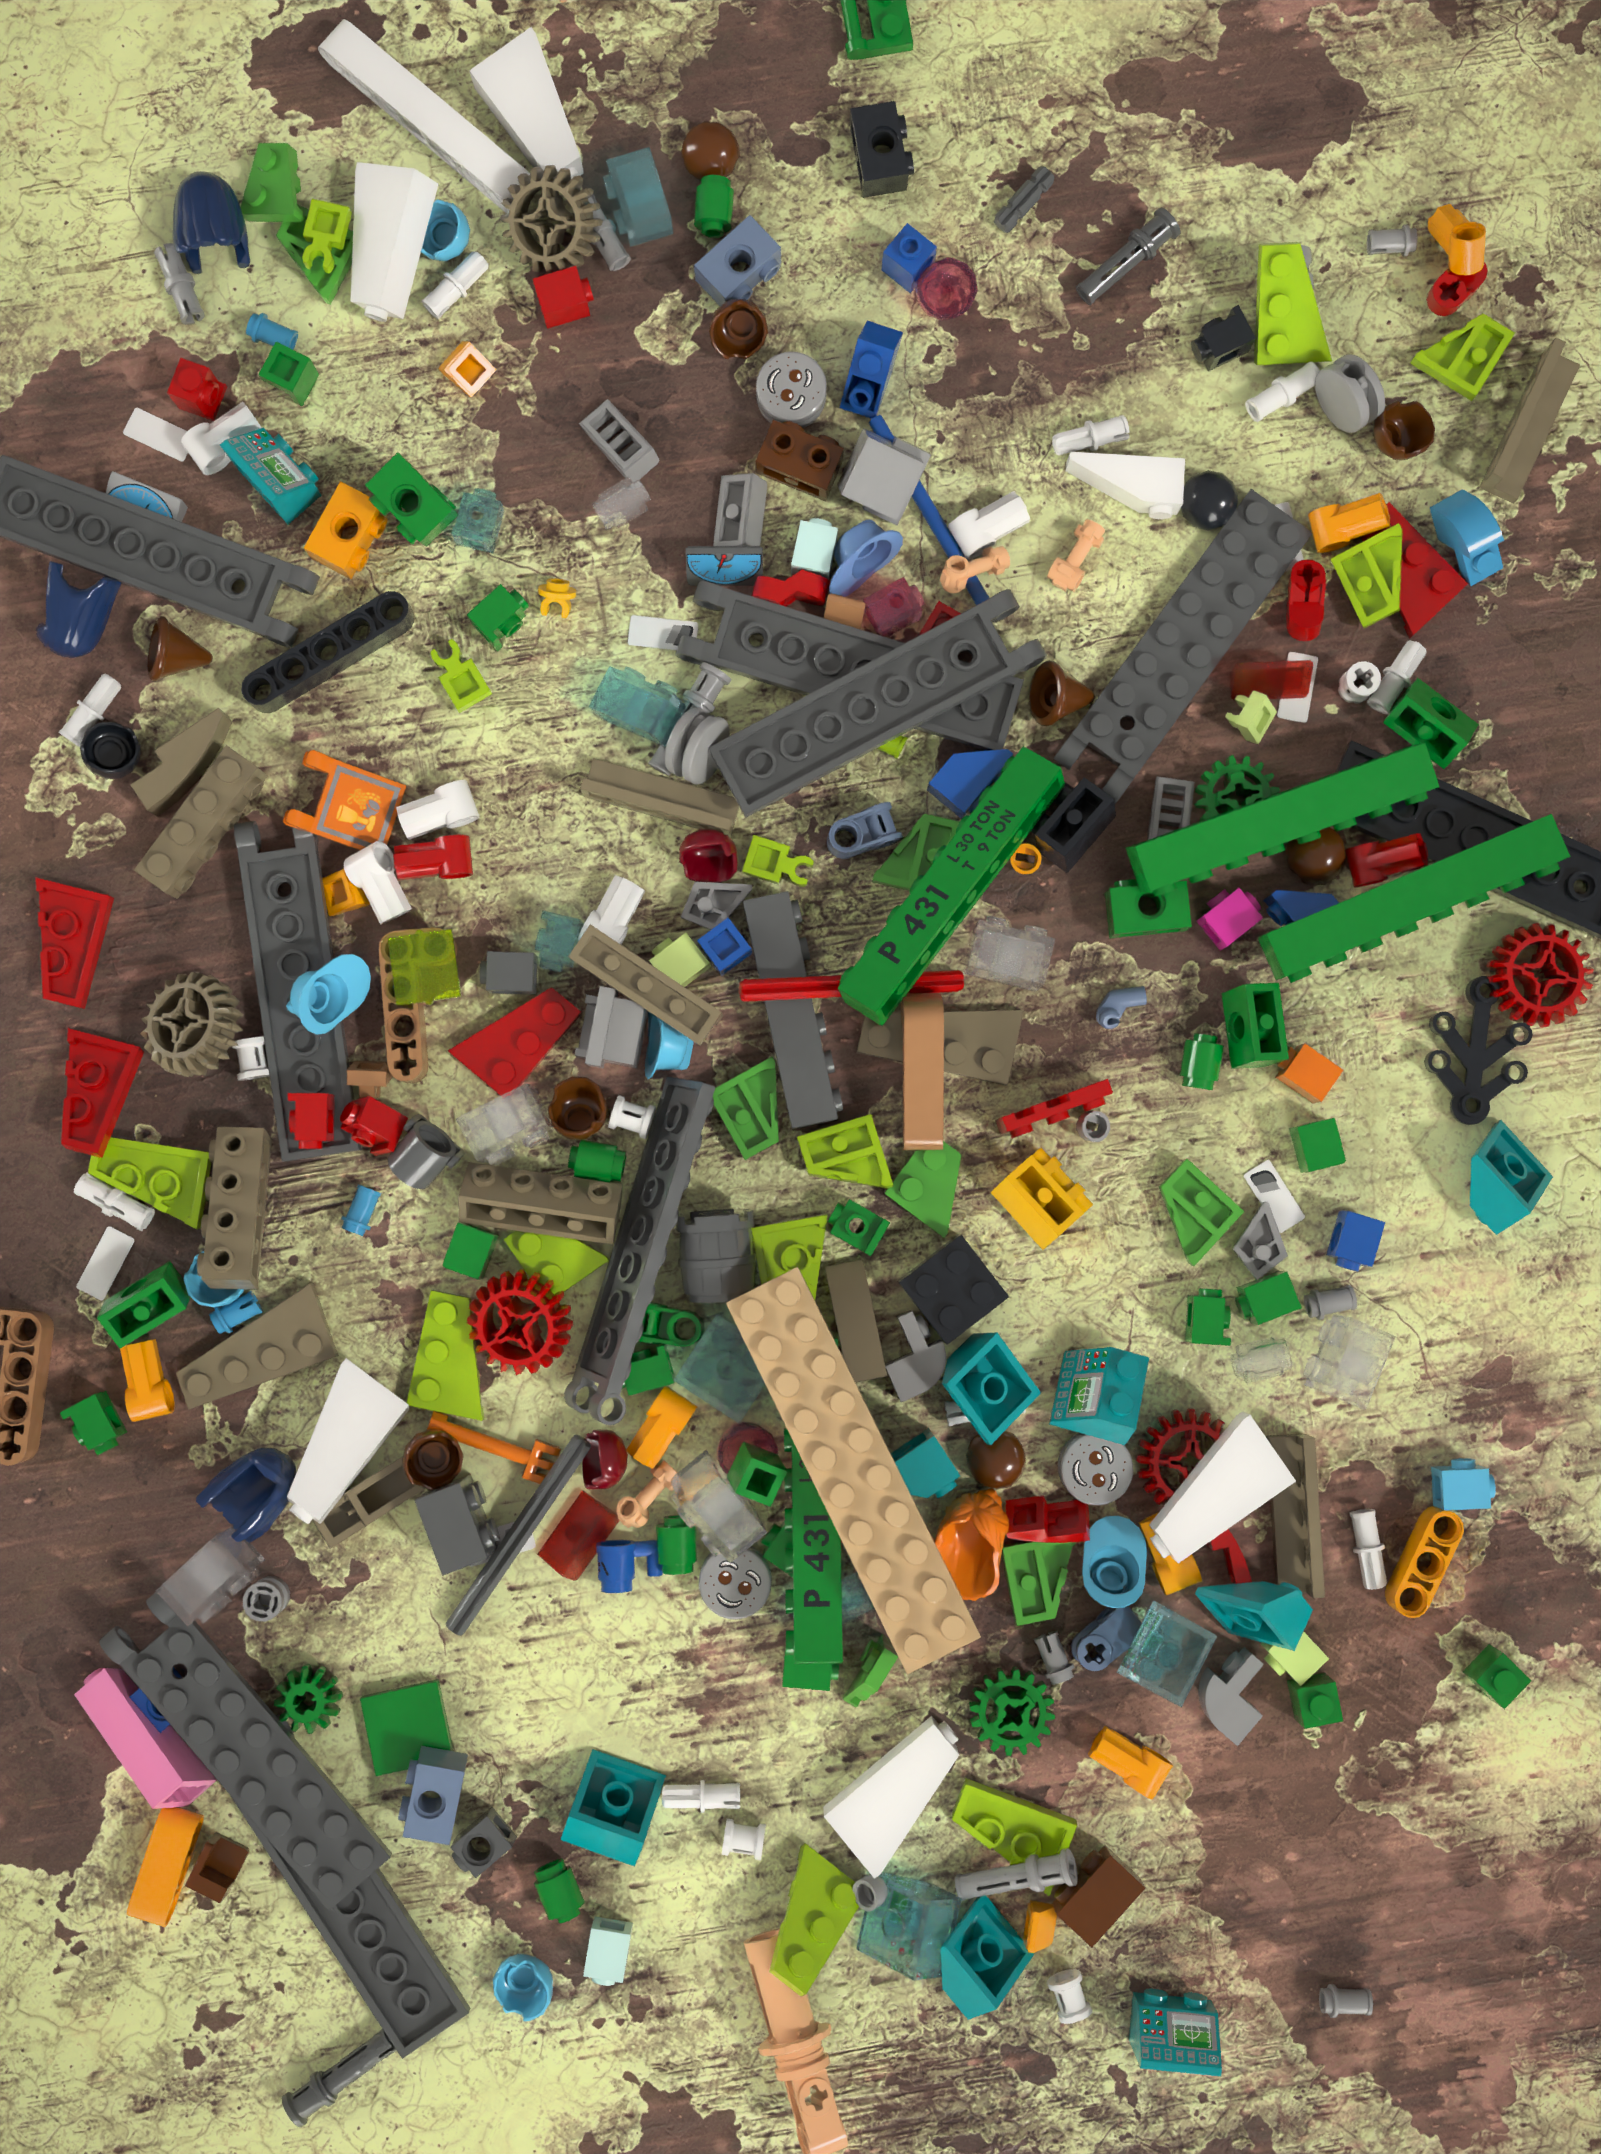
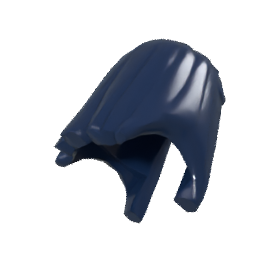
M205 171L191 173L180 183L175 197L172 238L176 252L185 254L189 267L194 274H201L200 246H214L215 243L220 246L234 245L239 268L248 267L250 265L247 229L233 189L227 181L214 173Z
M50 561L46 588L45 624L39 623L35 630L37 632L36 635L45 647H49L50 651L61 657L77 658L90 653L100 641L122 582L111 577H103L93 586L87 589H79L69 585L62 575L63 564Z
M262 1447L253 1450L220 1471L196 1497V1502L202 1508L211 1503L212 1507L218 1512H223V1516L234 1526L235 1531L231 1534V1537L236 1542H241L244 1539L249 1543L253 1542L269 1530L289 1502L287 1495L297 1473L295 1463L290 1456L276 1448Z

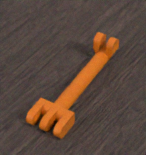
M433 1411L427 1430L439 1429L455 1437L460 1443L526 1465L522 1478L541 1484L546 1475L537 1473V1468L540 1467L550 1471L555 1463L542 1458L543 1452L552 1456H559L561 1451L560 1447L535 1439L532 1450H528L448 1422V1414Z

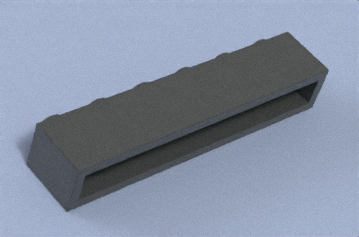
M786 891L744 900L743 905L759 979L809 977L806 975L804 961L810 960L806 937L798 938L795 924L802 922L798 899L790 901L789 892ZM812 998L764 1001L792 1130L837 1120V1111L843 1110L839 1087L831 1089L828 1074L835 1072L831 1050L823 1051L820 1036L827 1035L823 1013H815Z

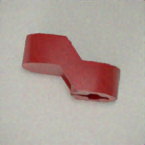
M1484 262L1483 268L1479 272L1471 275H1458L1447 269L1435 281L1427 293L1426 301L1431 312L1438 316H1448L1456 312L1463 303L1468 301L1485 281L1488 272L1486 263Z
M1307 559L1295 563L1292 567L1288 583L1286 628L1289 635L1298 641H1311L1320 634L1324 618L1326 573L1324 567L1314 560Z
M800 570L785 581L768 576H758L751 596L785 607L797 600L820 606L825 604L831 582L823 576L805 570Z

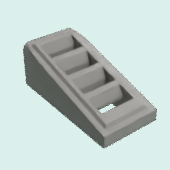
M608 399L579 423L586 434L631 485L635 484L659 463V458L653 447ZM612 417L614 421L598 433L596 430ZM621 429L624 430L609 444L607 443V441L610 438H612L617 432H619ZM631 441L634 442L631 446H629V447H628L624 452H622L620 455L617 454V453H618L621 449H623L628 443H630Z
M1156 777L1147 840L1174 831L1158 828L1159 824L1179 827V829L1190 825L1195 782ZM1162 793L1184 796L1183 801L1162 798ZM1160 809L1181 811V815L1161 813Z

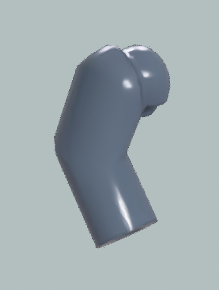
M1139 986L1109 991L1097 1008V1022L1105 1029L1116 1028L1120 1023L1119 1019L1127 1007L1147 1004L1145 987Z

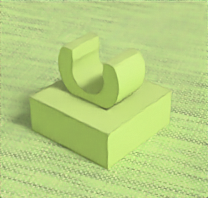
M1253 690L1249 698L1244 695L1236 696L1237 704L1243 708L1240 715H1233L1227 712L1225 717L1233 727L1239 729L1245 740L1259 744L1277 711L1267 695Z

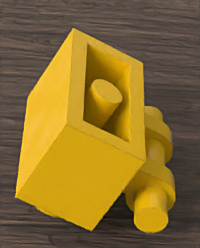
M1040 1147L990 1193L1039 1247L1044 1250L1094 1204L1084 1194L1086 1190L1079 1182L1075 1184L1060 1168L1062 1163L1055 1156L1051 1158Z

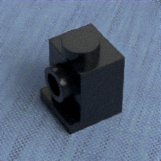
M1237 305L1231 309L1227 319L1223 320L1222 317H1217L1206 323L1201 328L1202 331L1199 337L1191 341V348L1197 361H1203L1209 372L1248 353L1256 337L1240 306Z

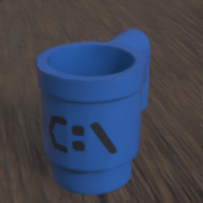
M607 1540L596 1543L598 1580L601 1581V1592L625 1593L633 1590L632 1580L635 1578L634 1557L647 1556V1576L657 1577L663 1575L662 1565L658 1564L657 1540Z

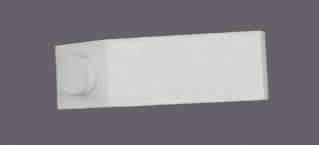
M1070 452L1066 462V472L1138 513H1148L1149 517L1153 519H1168L1172 515H1177L1183 504L1185 458Z

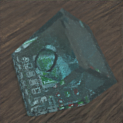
M1153 1600L1117 1673L1182 1707L1217 1635Z
M882 1872L879 1877L885 1881L888 1895L882 1905L873 1911L864 1912L856 1950L912 1980L941 1978L940 1948L956 1927L962 1898L931 1883Z

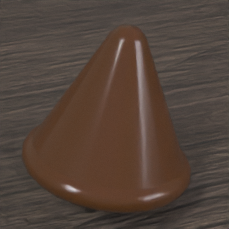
M160 616L157 618L152 630L148 651L147 670L150 680L156 682L160 678L206 666L212 662L213 655L207 649L168 622L166 617Z
M1050 660L1043 662L1036 669L1029 687L1031 714L1038 724L1046 727L1089 705L1095 699V694L1091 689L1063 670L1057 662Z

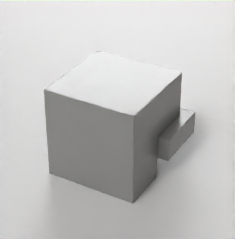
M863 428L837 486L841 495L862 504L863 510L898 526L931 454L896 436L893 442Z
M600 986L598 997L586 994L585 1003L587 1006L579 1047L575 1050V1056L586 1059L585 1064L592 1067L604 1069V1064L609 1063L638 1069L648 1011L632 1000L617 998L618 992L616 989Z

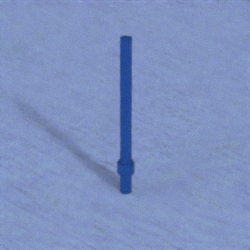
M878 415L869 421V425L875 434L893 442L895 437L882 415ZM919 480L912 498L948 559L955 555L966 558ZM978 577L968 578L966 589L975 604L978 605L988 600L989 596Z

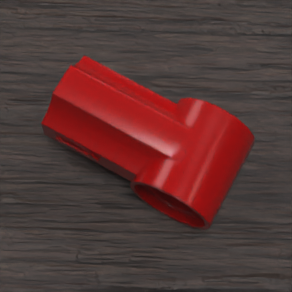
M1419 833L1383 843L1379 841L1366 843L1345 850L1354 888L1380 883L1388 880V876L1428 866L1429 855L1427 846Z
M448 835L436 838L435 842L394 846V867L397 879L399 880L439 876L441 879H458L473 875L470 837L468 835Z

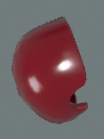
M699 829L685 836L679 847V863L683 864L685 876L689 880L721 883L730 880L737 872V849L732 839L722 831Z
M593 1430L592 1433H588L585 1436V1439L590 1442L591 1448L582 1460L584 1486L586 1489H608L615 1486L622 1479L627 1469L628 1454L623 1440L614 1431Z

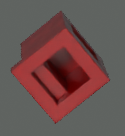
M180 357L167 394L179 409L215 421L228 386L225 383L219 382L209 367Z
M288 1093L287 1101L295 1102V1109H291L289 1113V1130L291 1133H295V1140L299 1141L298 1149H322L323 1141H334L335 1095L328 1093Z
M367 1096L353 1100L346 1105L340 1116V1122H342L340 1128L352 1134L351 1139L356 1143L372 1147L370 1153L379 1156L394 1152L408 1117L375 1098Z

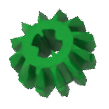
M305 1664L301 1668L300 1673L292 1669L286 1674L288 1682L281 1681L276 1687L283 1696L274 1700V1706L279 1708L285 1707L286 1709L279 1716V1721L283 1722L291 1717L294 1720L291 1724V1730L294 1732L303 1723L307 1734H312L316 1730L317 1724L321 1728L326 1729L331 1724L329 1716L336 1717L341 1711L340 1707L334 1702L343 1698V1692L331 1690L338 1682V1677L334 1676L326 1681L324 1679L326 1668L323 1666L316 1671L315 1675L310 1664ZM307 1691L314 1695L311 1701L315 1702L311 1706H307L303 1702L306 1697H301Z

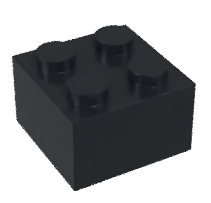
M957 1234L897 1281L947 1345L1009 1298L1008 1294L961 1234Z

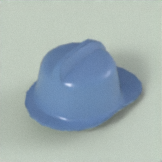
M870 519L864 520L845 532L835 546L834 556L839 568L831 580L829 586L830 595L835 594L843 597L850 595L875 572L887 565L898 554L903 545L902 535L894 530L884 531Z

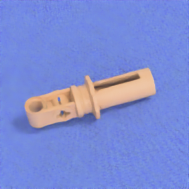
M780 1928L755 1935L743 1942L769 2036L760 2044L758 2050L761 2056H774V2059H776L775 2063L778 2066L775 2069L776 2078L778 2081H784L796 2123L798 2141L803 2154H831L848 2146L846 2131L838 2114L826 2067L830 2064V2058L827 2052H823L824 2048L821 2045V2040L829 2036L832 2029L830 2023L815 2022L807 1994L801 1997L769 1972ZM810 2087L816 2089V2093L811 2095V2103L805 2101V2098L810 2095Z

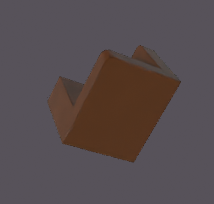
M215 1832L205 1843L185 1886L221 1903L230 1893L249 1854V1848Z

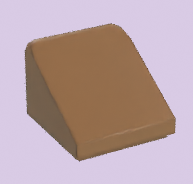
M828 594L824 618L861 630L866 604L863 601Z

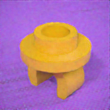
M550 578L546 580V584L538 586V594L545 597L540 606L542 615L547 616L550 610V603L557 602L562 607V618H567L571 611L570 599L576 597V589L569 586V581Z

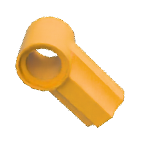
M1451 204L1438 207L1434 215L1428 218V231L1449 255L1448 267L1450 271L1458 275H1471L1479 272L1484 265L1485 226L1481 223L1469 222L1460 210L1454 209Z
M1381 493L1343 506L1340 504L1324 506L1308 514L1317 553L1341 549L1349 545L1352 539L1390 527L1389 511Z
M156 1339L120 1348L128 1385L125 1389V1405L130 1419L133 1422L172 1414L175 1409L174 1395L169 1381L164 1379Z
M664 1386L646 1413L648 1415L647 1419L627 1447V1453L641 1464L653 1469L668 1449L674 1436H679L698 1406L668 1386Z
M1156 1513L1138 1523L1154 1560L1152 1563L1154 1573L1163 1593L1167 1596L1201 1582L1202 1577L1192 1554L1180 1563H1177L1170 1555L1163 1558L1150 1540L1156 1534L1149 1526L1158 1514Z
M1106 1725L1096 1735L1088 1753L1089 1757L1123 1777V1781L1131 1788L1152 1800L1173 1767L1169 1760L1144 1745L1141 1748Z

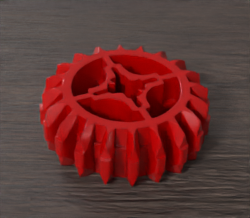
M1539 923L1529 925L1528 931L1521 926L1514 930V936L1510 934L1503 936L1501 940L1504 947L1496 946L1492 950L1493 955L1499 960H1491L1486 965L1490 970L1496 971L1495 975L1489 976L1486 979H1489L1491 983L1498 982L1500 989L1489 993V996H1494L1495 998L1501 996L1503 999L1498 1005V1010L1505 1011L1511 1007L1510 1020L1517 1021L1523 1016V1023L1533 1026L1537 1020L1541 1028L1548 1027L1551 1020L1555 1024L1563 1023L1565 1021V1014L1568 1016L1576 1015L1578 1010L1575 1004L1582 1005L1588 1000L1581 991L1590 990L1593 986L1592 983L1584 980V976L1592 974L1594 969L1592 967H1583L1582 961L1590 957V954L1587 952L1578 954L1576 951L1582 941L1576 939L1568 943L1569 931L1565 929L1556 935L1555 925H1546L1542 930ZM1538 945L1537 953L1532 954L1529 964L1514 963L1518 954L1526 946ZM1555 955L1561 960L1565 972L1557 967ZM1540 968L1542 970L1540 973H1544L1545 978L1548 980L1538 982L1539 977L1535 978L1534 973L1530 971ZM1513 979L1518 980L1523 985V996L1518 992ZM1550 987H1564L1562 994L1553 1004L1541 1006L1542 998L1547 997Z
M519 1269L515 1277L509 1270L504 1271L500 1275V1279L493 1276L486 1282L487 1287L481 1286L477 1290L476 1296L478 1299H474L469 1305V1309L474 1314L467 1318V1324L476 1327L469 1333V1339H480L481 1343L476 1347V1353L486 1350L490 1354L487 1357V1364H492L496 1359L501 1362V1372L506 1371L510 1365H513L516 1375L522 1374L525 1367H527L531 1374L536 1373L540 1365L548 1368L554 1361L553 1357L559 1358L563 1354L564 1348L562 1345H567L571 1339V1335L566 1331L572 1328L573 1320L564 1317L571 1311V1305H560L559 1302L565 1296L564 1291H558L553 1294L550 1290L554 1285L553 1280H548L544 1285L539 1283V1272H535L530 1279H527L524 1269ZM518 1296L525 1297L533 1301L534 1303H524L518 1298ZM495 1303L500 1309L498 1314L502 1319V1326L498 1330L493 1320ZM543 1314L548 1325L546 1342L540 1335L542 1330L538 1325V1319ZM531 1316L530 1319L525 1323V1326L523 1323L522 1326L516 1324L513 1327L509 1328L515 1321V1318L517 1321L519 1318L524 1320L527 1317ZM510 1340L518 1342L522 1346V1348L514 1346L507 1341Z
M1188 1408L1185 1420H1183L1179 1410L1175 1409L1171 1411L1173 1423L1170 1424L1161 1415L1157 1418L1159 1425L1162 1427L1159 1432L1151 1426L1146 1428V1432L1154 1438L1151 1443L1143 1439L1139 1440L1138 1445L1147 1449L1148 1453L1147 1455H1136L1135 1460L1138 1463L1148 1465V1467L1138 1470L1137 1476L1142 1479L1151 1477L1145 1483L1143 1489L1147 1493L1158 1489L1154 1495V1502L1160 1505L1167 1498L1169 1500L1176 1492L1170 1489L1163 1481L1159 1466L1176 1469L1179 1475V1482L1182 1484L1195 1467L1191 1465L1192 1469L1188 1471L1186 1467L1175 1461H1181L1183 1456L1187 1458L1186 1453L1188 1452L1193 1457L1201 1460L1204 1455L1199 1449L1196 1430L1206 1433L1215 1443L1221 1434L1219 1433L1225 1424L1221 1419L1215 1420L1209 1426L1211 1421V1414L1209 1412L1203 1411L1197 1421L1195 1409ZM1184 1431V1436H1181L1180 1445L1175 1451L1160 1454L1164 1444L1173 1435Z

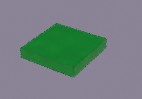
M439 1679L364 1695L360 1698L376 1776L408 1770L410 1759L418 1761L421 1746L454 1751Z

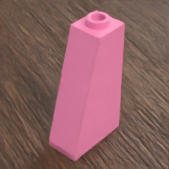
M99 1668L85 1678V1685L74 1694L152 1809L187 1807L217 1781L171 1725L160 1733L131 1700L130 1696L139 1688L123 1669Z

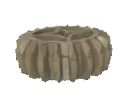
M555 165L545 166L544 171L540 167H533L530 170V175L527 173L520 174L517 177L519 185L512 184L507 188L514 199L507 198L501 202L509 210V214L501 215L499 220L509 223L510 228L505 230L502 236L504 238L513 237L514 240L509 251L512 253L522 251L519 263L524 265L532 261V271L540 272L545 268L546 273L549 274L558 271V269L563 270L572 267V265L576 267L582 266L584 264L583 256L589 257L594 253L589 242H599L601 238L598 233L593 231V227L601 226L603 223L601 219L593 218V211L600 209L601 205L599 203L590 204L588 200L594 190L592 188L581 190L583 184L581 176H574L571 179V173L568 168H561L557 172ZM542 189V197L539 198L537 210L534 213H528L532 198ZM563 196L569 201L574 213L566 210L563 204ZM549 215L550 218L564 221V223L555 224L554 226L553 223H548L547 220H539L538 218ZM529 228L537 232L540 245L533 238ZM568 228H575L572 241L560 253V243H563L565 231Z
M191 972L189 975L177 974L176 981L165 980L164 991L154 990L156 1000L154 1003H145L150 1012L148 1016L141 1018L147 1024V1028L140 1033L144 1039L148 1040L143 1048L152 1054V1061L172 1074L177 1073L184 1077H193L194 1074L206 1076L208 1069H219V1058L222 1060L230 1059L227 1050L229 1047L238 1046L233 1038L235 1033L243 1031L236 1024V1021L243 1014L240 1010L236 1009L240 1001L236 996L231 995L232 989L228 985L211 975L206 976L199 972Z

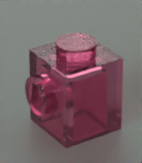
M904 577L863 599V602L866 604L865 614L876 634L887 638L921 620L923 611L921 606L925 604L918 588L914 584L909 586Z

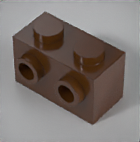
M773 420L755 461L756 474L826 502L842 465L844 448L840 447L839 443L829 436L819 435L815 437L805 433L803 427L792 421L781 423Z
M1106 1845L1099 1852L1093 1850L1086 1856L1080 1866L1082 1870L1077 1875L1076 1886H1068L1066 1883L1061 1884L1054 1894L1055 1900L1052 1903L1056 1915L1091 1948L1146 1889L1141 1878Z

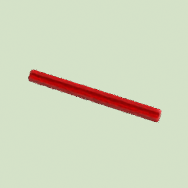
M960 970L925 971L908 993L961 991L964 988L963 972ZM842 975L744 979L739 983V996L742 1001L842 997L838 990Z

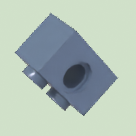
M749 215L694 265L695 281L719 306L732 299L748 300L753 293L752 289L762 280L764 282L769 281L779 271L781 267V247ZM737 262H745L750 266L743 272H738L731 268Z
M421 1746L418 1761L410 1759L405 1784L413 1785L411 1797H402L398 1816L399 1821H405L402 1837L450 1845L468 1754ZM426 1791H434L438 1793L440 1796L437 1798H429L425 1796L423 1793Z

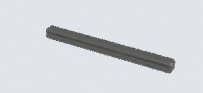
M576 1434L571 1438L447 1620L446 1627L454 1634L462 1636L590 1450L591 1444L584 1437Z

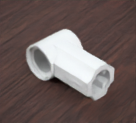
M241 402L211 424L200 423L192 427L184 434L181 442L203 474L212 475L222 470L231 461L220 446L223 441L262 427L245 403Z
M1013 491L979 511L977 508L964 512L949 523L948 528L966 559L971 560L982 555L983 549L993 547L998 539L1029 523L1030 517L1023 500Z
M467 780L447 783L434 790L435 794L396 807L400 824L407 839L411 840L444 827L449 829L457 828L476 821L479 818V814Z
M376 841L345 859L344 870L346 876L352 884L363 889L380 925L400 917L412 909L393 872L395 871L393 853L385 843Z
M615 875L597 910H593L584 923L578 941L591 924L622 945L628 932L627 925L635 913L645 890L633 882Z

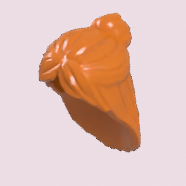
M992 1488L980 1490L973 1494H962L960 1498L954 1499L946 1507L945 1516L938 1527L934 1540L963 1600L976 1601L979 1598H985L991 1595L999 1585V1566L1005 1534L1008 1533L1009 1519L1002 1509L1001 1497Z

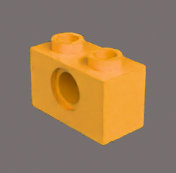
M340 481L307 540L304 549L311 559L352 579L355 572H360L366 565L369 558V551L367 550L374 538L378 539L381 537L387 526L388 519L369 501L370 496ZM346 527H358L356 535L351 539L341 538V533Z

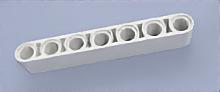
M343 19L319 45L318 51L322 57L369 99L505 213L509 214V210L501 204L503 199H514L507 188L512 184L519 185L517 177L520 174L527 173L530 175V173L352 23Z

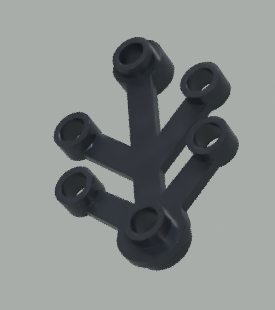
M1489 976L1477 977L1466 986V998L1474 1006L1469 1046L1455 1029V1018L1449 1012L1436 1013L1429 1021L1430 1030L1444 1040L1466 1069L1464 1084L1450 1068L1451 1058L1443 1050L1429 1052L1424 1060L1425 1067L1429 1072L1436 1074L1452 1095L1450 1102L1451 1113L1457 1121L1466 1125L1482 1122L1490 1111V1100L1511 1084L1522 1083L1528 1075L1527 1067L1521 1061L1507 1062L1502 1066L1501 1074L1481 1087L1483 1071L1514 1047L1528 1044L1533 1035L1529 1025L1522 1022L1515 1023L1507 1028L1505 1035L1486 1048L1491 1005L1496 1003L1499 997L1489 996L1484 998L1480 994V987L1482 984H1486L1490 987L1491 991L1500 989L1498 982L1491 983L1489 979H1486ZM1439 1017H1444L1448 1022V1028L1445 1031L1437 1027V1019ZM1517 1027L1521 1028L1524 1032V1039L1521 1042L1517 1041L1513 1036V1032ZM1434 1055H1439L1443 1059V1066L1440 1069L1432 1065ZM1512 1065L1516 1066L1520 1071V1075L1516 1080L1509 1076V1068ZM1469 1098L1474 1099L1477 1103V1108L1473 1113L1469 1112L1465 1106Z

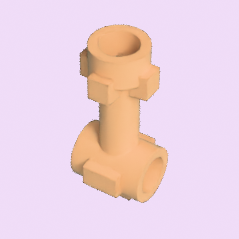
M1086 519L1082 526L1078 525L1074 535L1079 539L1066 561L1057 557L1048 572L1047 578L1053 580L1052 585L1065 592L1067 589L1073 592L1077 590L1085 575V571L1079 568L1091 547L1100 548L1104 541L1102 536L1105 533V529L1101 525L1089 519Z
M1003 546L994 549L992 547L983 549L982 557L969 562L962 556H951L946 560L940 577L943 589L949 593H959L965 589L967 580L970 577L987 572L989 575L1004 573L1005 569L1010 566L1009 554Z
M665 1460L660 1465L656 1464L650 1470L654 1477L635 1498L627 1496L618 1502L616 1507L617 1519L626 1527L639 1528L644 1526L649 1519L647 1507L665 1487L673 1491L678 1485L676 1481L681 1475Z

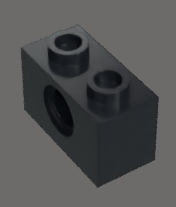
M891 101L850 108L849 127L862 197L866 198L907 191L908 176L914 175V165L911 151H904L902 139H907V126L904 114L898 115L896 102ZM878 145H885L891 151L879 153L874 148Z

